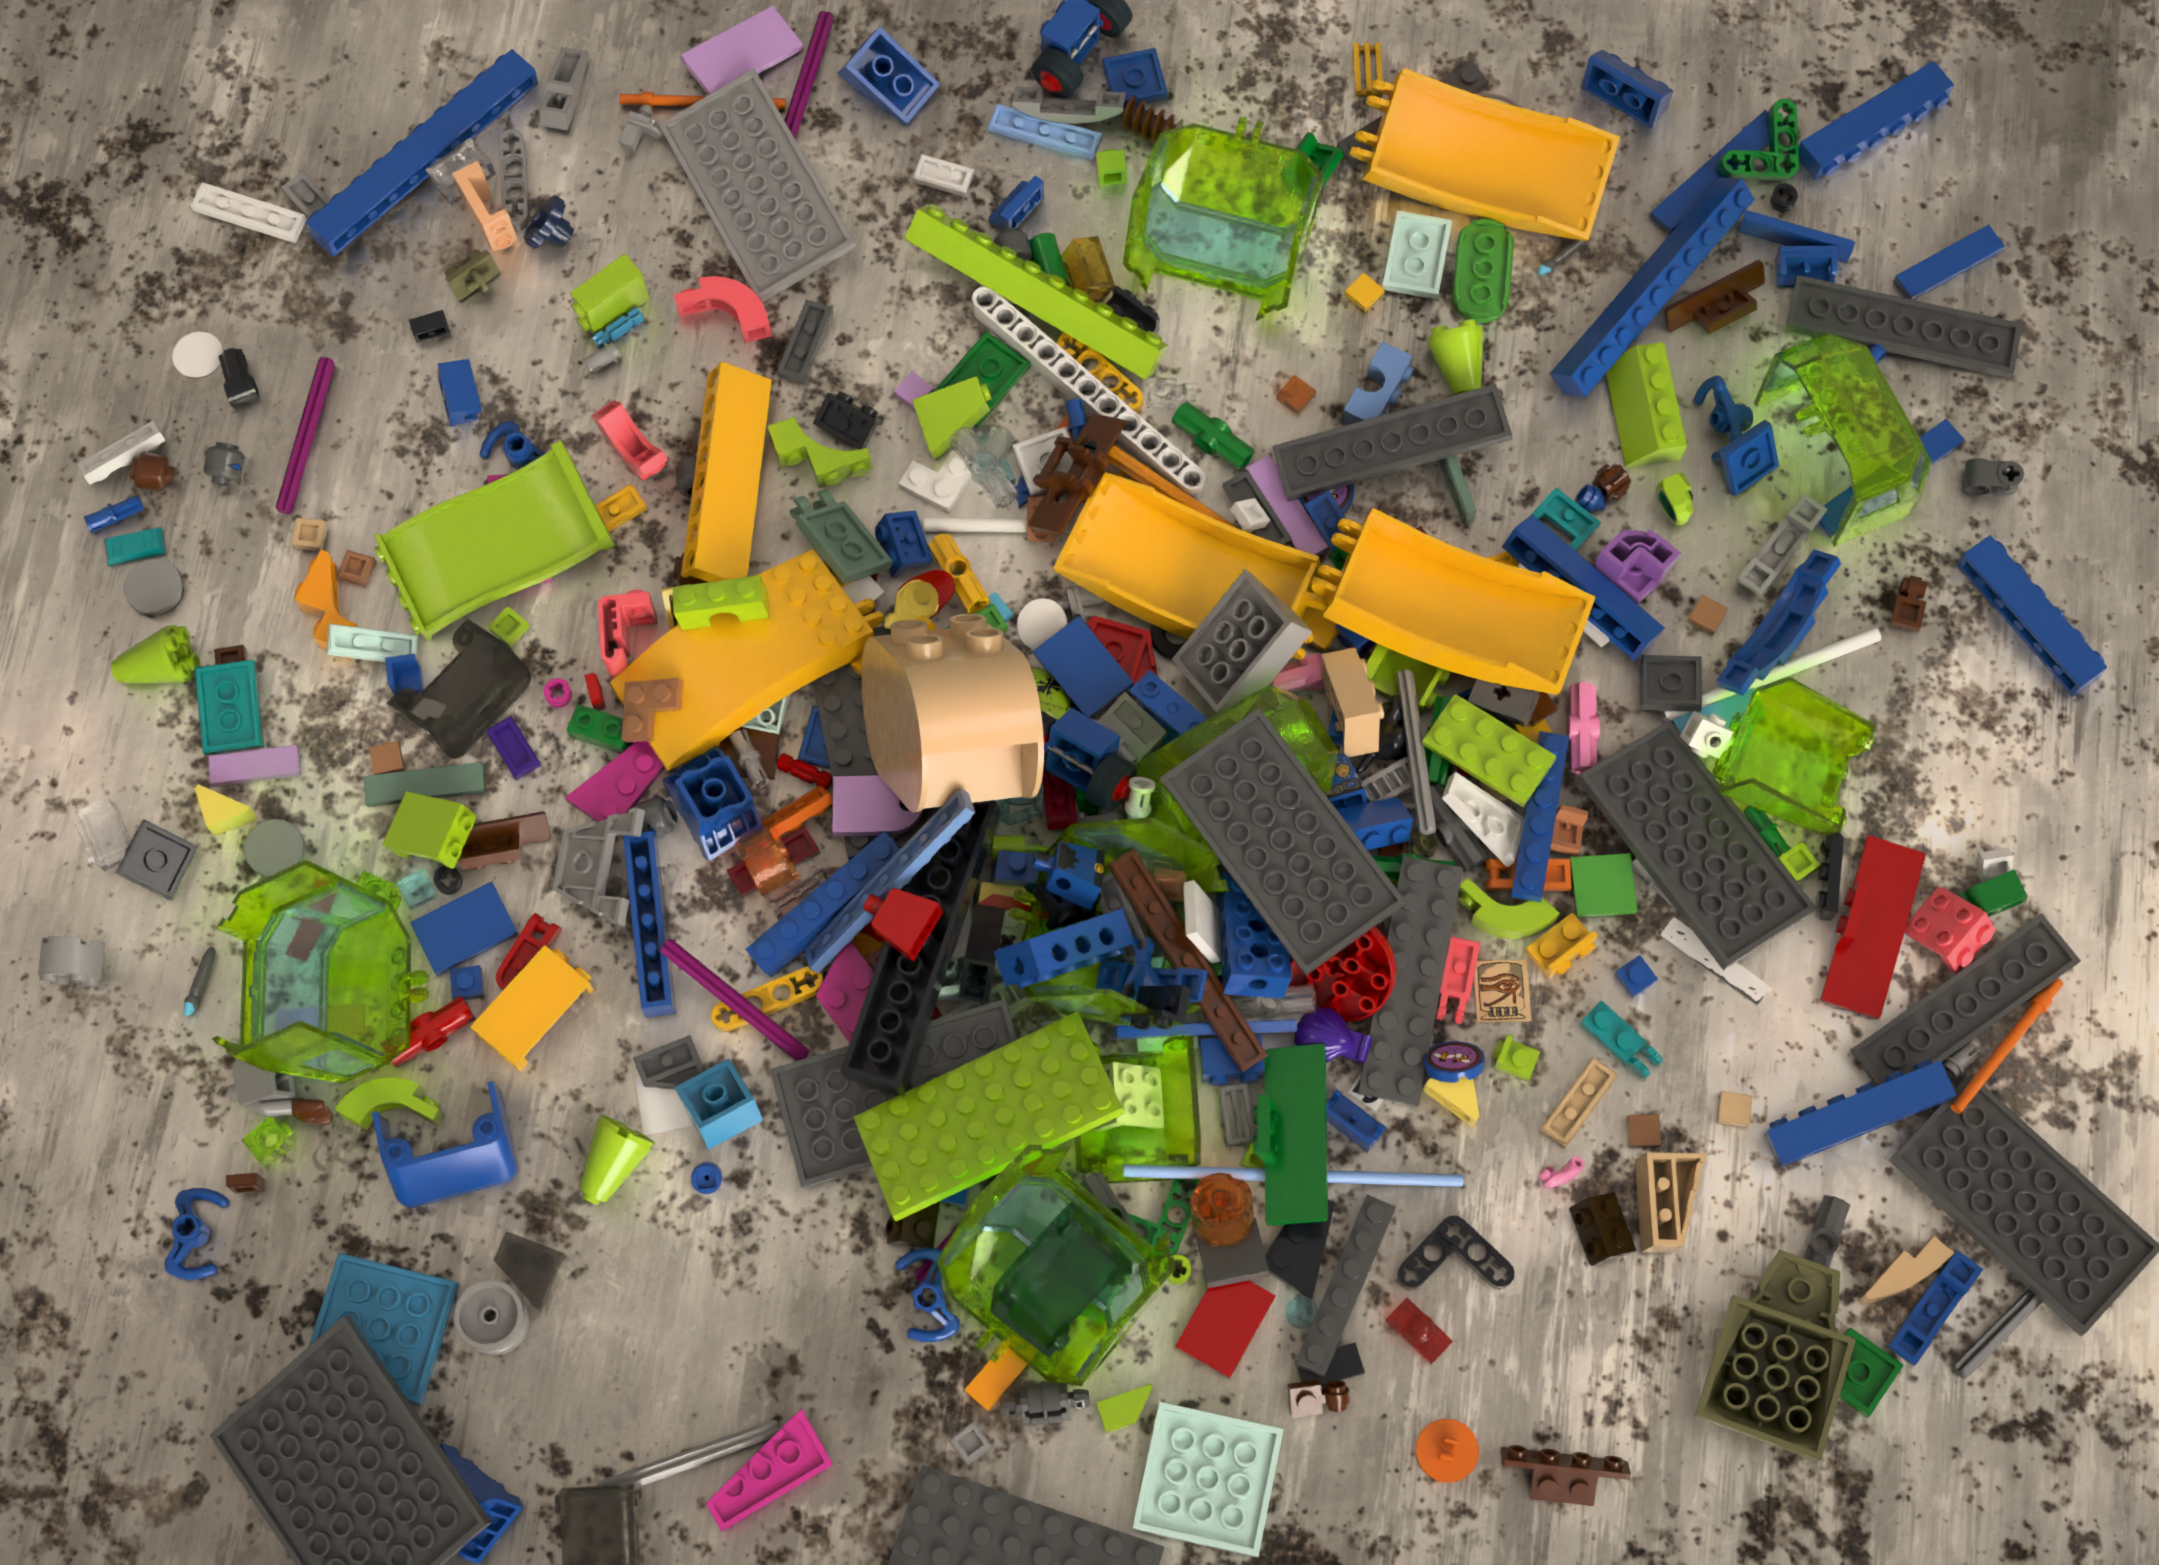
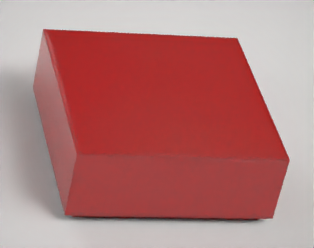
M594 672L584 675L593 708L598 711L604 710L606 704L597 675Z

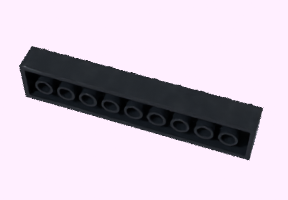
M997 801L972 803L975 813L971 819L952 836L947 844H944L932 856L931 860L912 877L908 884L904 885L903 891L937 902L943 913L914 962L885 941L840 1070L847 1080L905 1096L1001 814ZM941 807L931 808L927 821H928Z

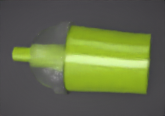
M1025 833L1024 835H993L991 859H995L999 850L1035 854L1037 851L1048 852V847L1040 846L1037 838Z

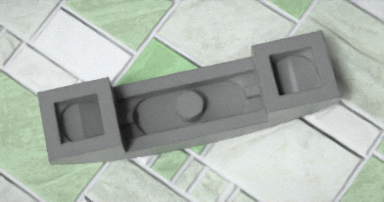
M1016 86L1012 106L1028 115L1047 121L1067 124L1091 123L1106 120L1123 113L1126 92L1098 91L1097 100L1046 98L1043 97V88Z
M1803 493L1758 554L1749 562L1736 581L1761 597L1796 554L1828 509Z

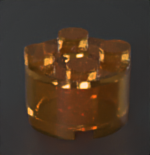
M773 824L735 843L761 896L769 894L799 878Z
M1215 1173L1204 1177L1197 1183L1196 1189L1190 1196L1193 1229L1208 1247L1234 1245L1247 1239L1252 1233L1254 1210L1251 1189L1242 1179L1239 1181L1232 1178L1231 1174Z

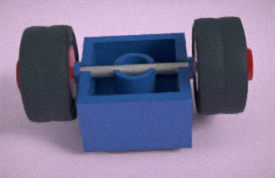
M1063 0L1057 7L1054 17L1051 20L1045 21L1040 29L1041 54L1031 67L1032 75L1039 85L1058 98L1068 99L1083 81V73L1079 65L1100 40V33L1107 37L1116 38L1121 35L1131 22L1133 15L1128 4L1124 0Z
M1073 708L1068 710L1058 720L1041 711L1044 761L1046 760L1045 769L1085 792L1087 799L1103 810L1111 812L1119 807L1130 792L1129 780L1136 777L1137 773L1136 766L1133 763L1117 755L1120 735Z

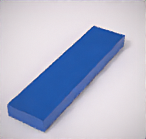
M1745 210L1738 230L1739 233L1784 246H1837V261L1843 263L1848 262L1855 245V241L1749 210Z
M1987 225L1897 274L1894 281L1907 299L1914 300L2003 251L2005 245L1990 225Z

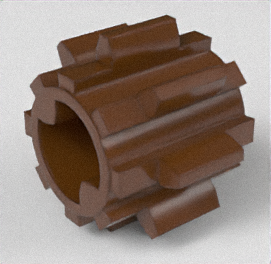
M1616 463L1612 466L1605 464L1596 471L1597 475L1592 482L1593 486L1596 485L1601 489L1604 500L1606 499L1607 501L1613 498L1618 501L1627 493L1626 490L1631 485V479L1627 471Z

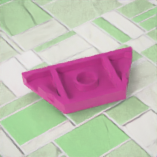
M852 942L838 953L816 994V998L849 1043L874 975L873 970Z

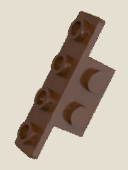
M1756 260L1667 306L1664 309L1666 328L1672 332L1694 320L1708 334H1711L1758 310L1757 301L1747 292L1765 283L1763 262Z
M541 811L474 824L459 857L461 869L479 870L492 864H510L522 858V845L550 840L551 832L546 812Z
M1511 1445L1509 1448L1501 1447L1500 1450L1501 1464L1503 1466L1532 1469L1529 1496L1530 1499L1594 1506L1598 1477L1630 1479L1631 1472L1628 1462L1617 1456L1597 1458L1583 1452H1575L1573 1455L1561 1454L1553 1449L1535 1451L1528 1450L1520 1445Z

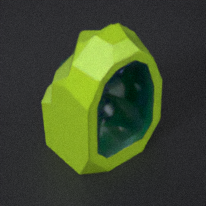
M1676 473L1663 479L1657 485L1656 494L1670 520L1676 525H1683L1688 522L1689 517L1694 512L1691 504L1694 499L1691 493V485L1684 474Z

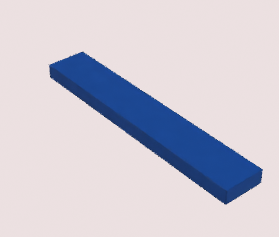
M1764 110L1650 213V218L1670 235L1718 178H1726L1718 171L1717 165L1720 157L1730 150L1764 151L1769 146L1768 112ZM1732 159L1727 161V165H1731L1733 170L1739 165H1744V162L1733 164Z
M1947 419L1943 420L1826 503L1824 507L1828 510L1818 524L1830 538L1958 448L1965 439Z
M1297 1020L1246 1021L1255 1035L1286 1034L1297 1031ZM1208 1022L1171 1025L1169 1030L1149 1026L1148 1030H1142L1130 1025H1117L1110 1029L1111 1040L1216 1036Z

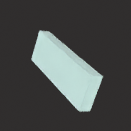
M330 624L327 631L326 655L385 662V658L407 654H415L417 656L418 635Z

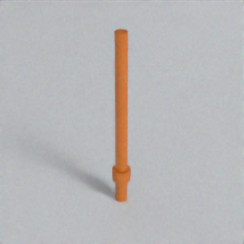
M642 91L641 94L620 93L619 102L620 105L642 106L648 104L652 108L654 106L689 107L706 96L655 95L654 92ZM772 98L778 109L786 110V98Z
M2059 978L2045 987L2042 992L2035 994L2030 1000L2031 1006L1951 1104L1950 1108L1955 1113L1961 1114L2040 1013H2045L2052 1005V998L2063 986V982Z

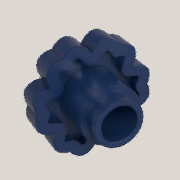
M553 195L549 197L545 204L541 205L532 216L531 224L525 231L524 243L533 249L540 247L544 240H547L554 246L558 244L563 247L567 244L573 235L574 228L570 226L569 221L562 217L566 207L564 200Z

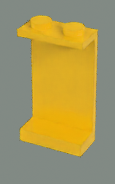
M546 945L541 948L470 1026L479 1038L519 1072L528 1064L525 1059L528 1052L584 991L589 994L594 991L589 982L592 978L582 968L578 966L574 970L567 964L569 958L557 948L552 951Z

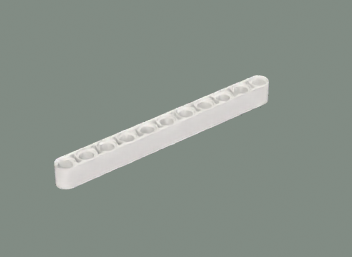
M986 286L979 287L974 291L972 295L973 313L984 326L1012 350L1028 360L1037 372L1068 399H1083L1085 413L1089 417L1093 413L1119 418L1126 422L1124 427H1134L1135 430L1130 432L1122 429L1118 436V442L1144 465H1150L1151 470L1196 500L1202 496L1205 475L1200 467L1000 294ZM982 302L991 303L989 306L979 305ZM1004 319L1011 321L1009 324L1000 323ZM1023 337H1030L1032 340L1028 342H1023L1020 339ZM1046 354L1052 356V358L1047 360L1040 357ZM1065 372L1073 374L1071 377L1067 378L1061 376V374ZM1084 390H1091L1094 393L1091 395H1083L1081 392ZM1104 408H1112L1114 412L1104 413L1102 410ZM1146 444H1153L1156 446V448L1148 450L1145 449L1143 446ZM1167 462H1174L1177 464V466L1173 468H1168L1164 466V464ZM1194 480L1198 484L1196 486H1188L1185 482Z

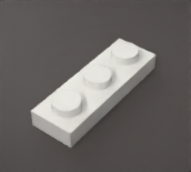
M151 421L77 465L90 485L95 481L104 480L114 470L130 465L133 457H138L141 452L156 450L161 443L165 442V439L154 421Z

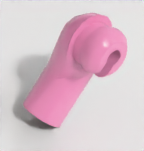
M1574 1156L1557 1173L1553 1167L1547 1166L1539 1174V1178L1545 1183L1544 1186L1554 1188L1572 1181L1584 1169L1585 1164L1581 1158Z

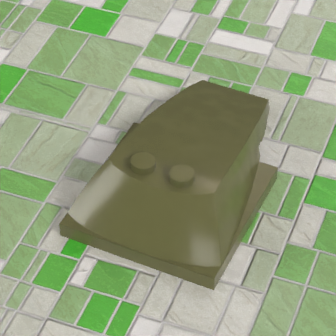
M1779 1250L1762 1276L1752 1297L1746 1300L1733 1295L1730 1298L1694 1417L1819 1462L1823 1455L1856 1341L1855 1338L1838 1333V1329L1835 1327L1836 1313H1838L1840 1271Z

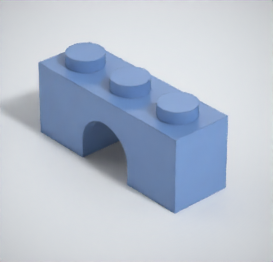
M1382 341L1369 364L1367 376L1377 381L1382 388L1376 392H1366L1356 387L1343 410L1342 423L1349 425L1385 415L1390 405L1395 407L1402 393L1399 388L1403 382L1408 384L1413 375L1414 368L1411 367L1413 356Z

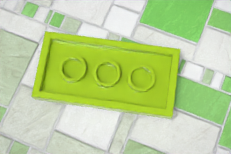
M1454 694L1422 741L1423 746L1523 808L1557 757L1457 694Z

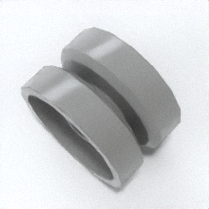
M495 1280L480 1281L467 1288L458 1299L454 1310L455 1327L461 1338L479 1353L490 1356L507 1354L519 1347L526 1338L531 1323L529 1308L524 1299L506 1283ZM495 1314V1319L491 1321L489 1317Z

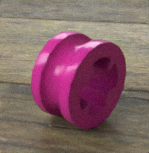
M555 678L545 684L544 696L552 707L562 708L571 701L572 691L565 680ZM561 687L564 695L561 698L557 695V699H554L552 691L555 688L558 691V688Z

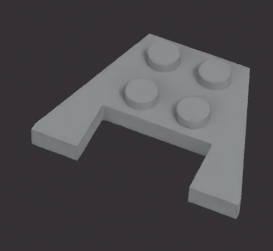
M632 808L629 809V812L621 815L616 813L599 822L591 821L563 830L552 890L577 904L583 905L590 909L591 912L606 918L615 925L625 926L629 899L605 896L616 835L641 837L645 810Z

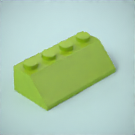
M1664 342L1634 346L1626 350L1605 374L1625 468L1682 460L1687 442Z

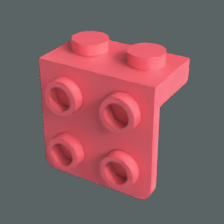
M1939 887L1907 922L1905 934L1939 954L1947 969L1957 974L1972 962L1973 957L1981 947L1991 940L1996 929L1985 911L1949 890Z

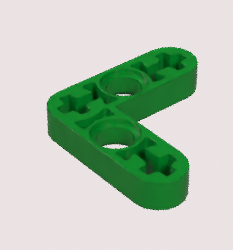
M1784 98L1778 100L1770 107L1768 112L1769 152L1730 150L1718 160L1717 166L1720 174L1726 178L1786 181L1794 176L1799 170L1798 118L1794 102ZM1781 107H1782L1783 112H1785V113L1788 114V115H1787L1786 117H1784V118H1783V114H1782V113H1778V110H1779ZM1779 133H1784L1789 137V146H1782L1778 142ZM1732 159L1733 164L1744 162V165H1739L1732 170V166L1727 165V161ZM1753 159H1760L1765 167L1763 172L1754 170L1752 166ZM1782 162H1784L1785 166L1789 167L1787 172H1785L1783 167H1780Z
M1175 1178L1158 1224L1127 1213L1133 1225L1138 1224L1145 1229L1146 1233L1142 1240L1149 1250V1254L1163 1259L1176 1255L1200 1195V1179H1191L1192 1186L1196 1189L1195 1191L1189 1190L1185 1201H1191L1189 1206L1182 1200H1173L1174 1195L1179 1199L1181 1197L1182 1186L1179 1183L1187 1181V1179ZM1172 1207H1180L1185 1211L1186 1216L1182 1222L1173 1223L1169 1220L1167 1214ZM1109 1213L1112 1215L1113 1222L1121 1223L1122 1217L1118 1213ZM1094 1215L1093 1224L1098 1234L1108 1238ZM1163 1224L1170 1229L1181 1230L1180 1234L1173 1231L1170 1243L1174 1247H1168L1166 1251L1160 1250L1161 1244L1157 1242L1158 1239L1164 1240L1167 1234V1228H1162Z

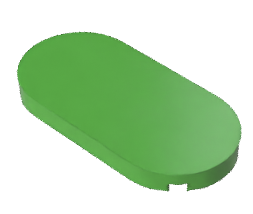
M1489 218L1476 219L1460 231L1457 240L1452 300L1455 309L1463 318L1467 320L1475 319L1476 323H1488L1498 319L1505 312L1510 298L1514 240L1510 231L1508 232L1499 221Z

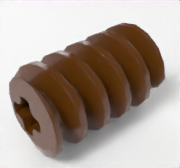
M1133 95L1126 104L1122 114L1123 130H1132L1133 135L1138 136L1141 134L1142 139H1151L1152 144L1158 145L1161 143L1162 149H1169L1180 135L1183 119L1174 124V114H1171L1166 120V110L1162 109L1156 115V105L1153 104L1146 110V101L1142 100L1137 106V96Z

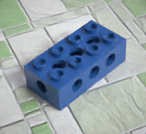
M1223 872L1216 891L1220 920L1223 994L1284 998L1292 979L1290 955L1228 872Z
M1121 908L995 950L994 955L1004 985L1009 986L1017 983L1018 988H1023L1100 962L1101 960L1125 953L1123 947L1134 944V940L1124 909Z

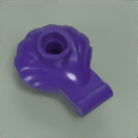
M1316 1007L1303 1014L1300 1018V1021L1297 1023L1294 1042L1296 1046L1324 1044L1326 1047V1063L1338 1056L1365 1063L1373 1037L1348 1030L1341 1015L1337 1014L1332 1008Z

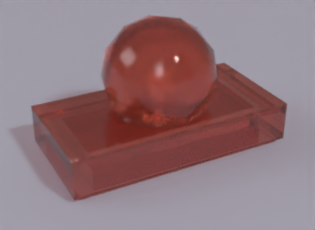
M1406 1298L1385 1320L1430 1365L1453 1342L1434 1323L1432 1318L1424 1314L1409 1298Z

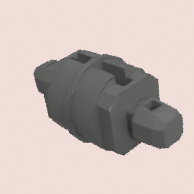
M1041 1381V1383L1027 1384L1026 1386H1020V1398L1011 1396L1000 1400L1001 1414L1004 1417H1017L1018 1414H1022L1023 1425H1049V1423L1071 1420L1070 1409L1081 1410L1090 1406L1089 1391L1073 1389V1392H1068L1067 1381Z

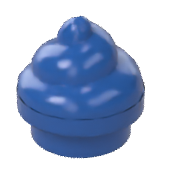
M1586 484L1575 498V502L1588 512L1603 511L1606 508L1604 495L1596 485Z

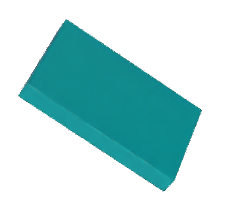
M252 659L194 667L203 754L210 755L264 747L256 662Z

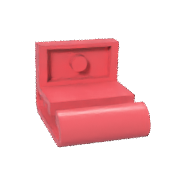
M632 590L627 594L604 596L598 601L600 652L611 680L629 666L626 658L630 657L629 627L658 624L657 612L649 592ZM612 642H615L618 648L614 649V655L612 653Z

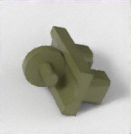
M475 249L468 254L467 263L459 268L452 265L445 270V279L459 301L478 288L482 293H486L489 290L486 283L501 273L487 250L480 252Z

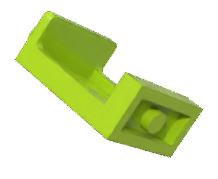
M1377 644L1366 663L1367 679L1373 680L1375 692L1391 700L1393 695H1397L1399 699L1396 679L1397 672L1404 669H1409L1413 672L1420 716H1422L1425 708L1431 710L1436 702V697L1439 695L1435 692L1439 684L1445 685L1451 675V671L1408 657L1380 644Z
M406 791L382 845L398 857L408 859L410 854L439 861L447 868L453 869L462 853V849L477 816L461 803Z

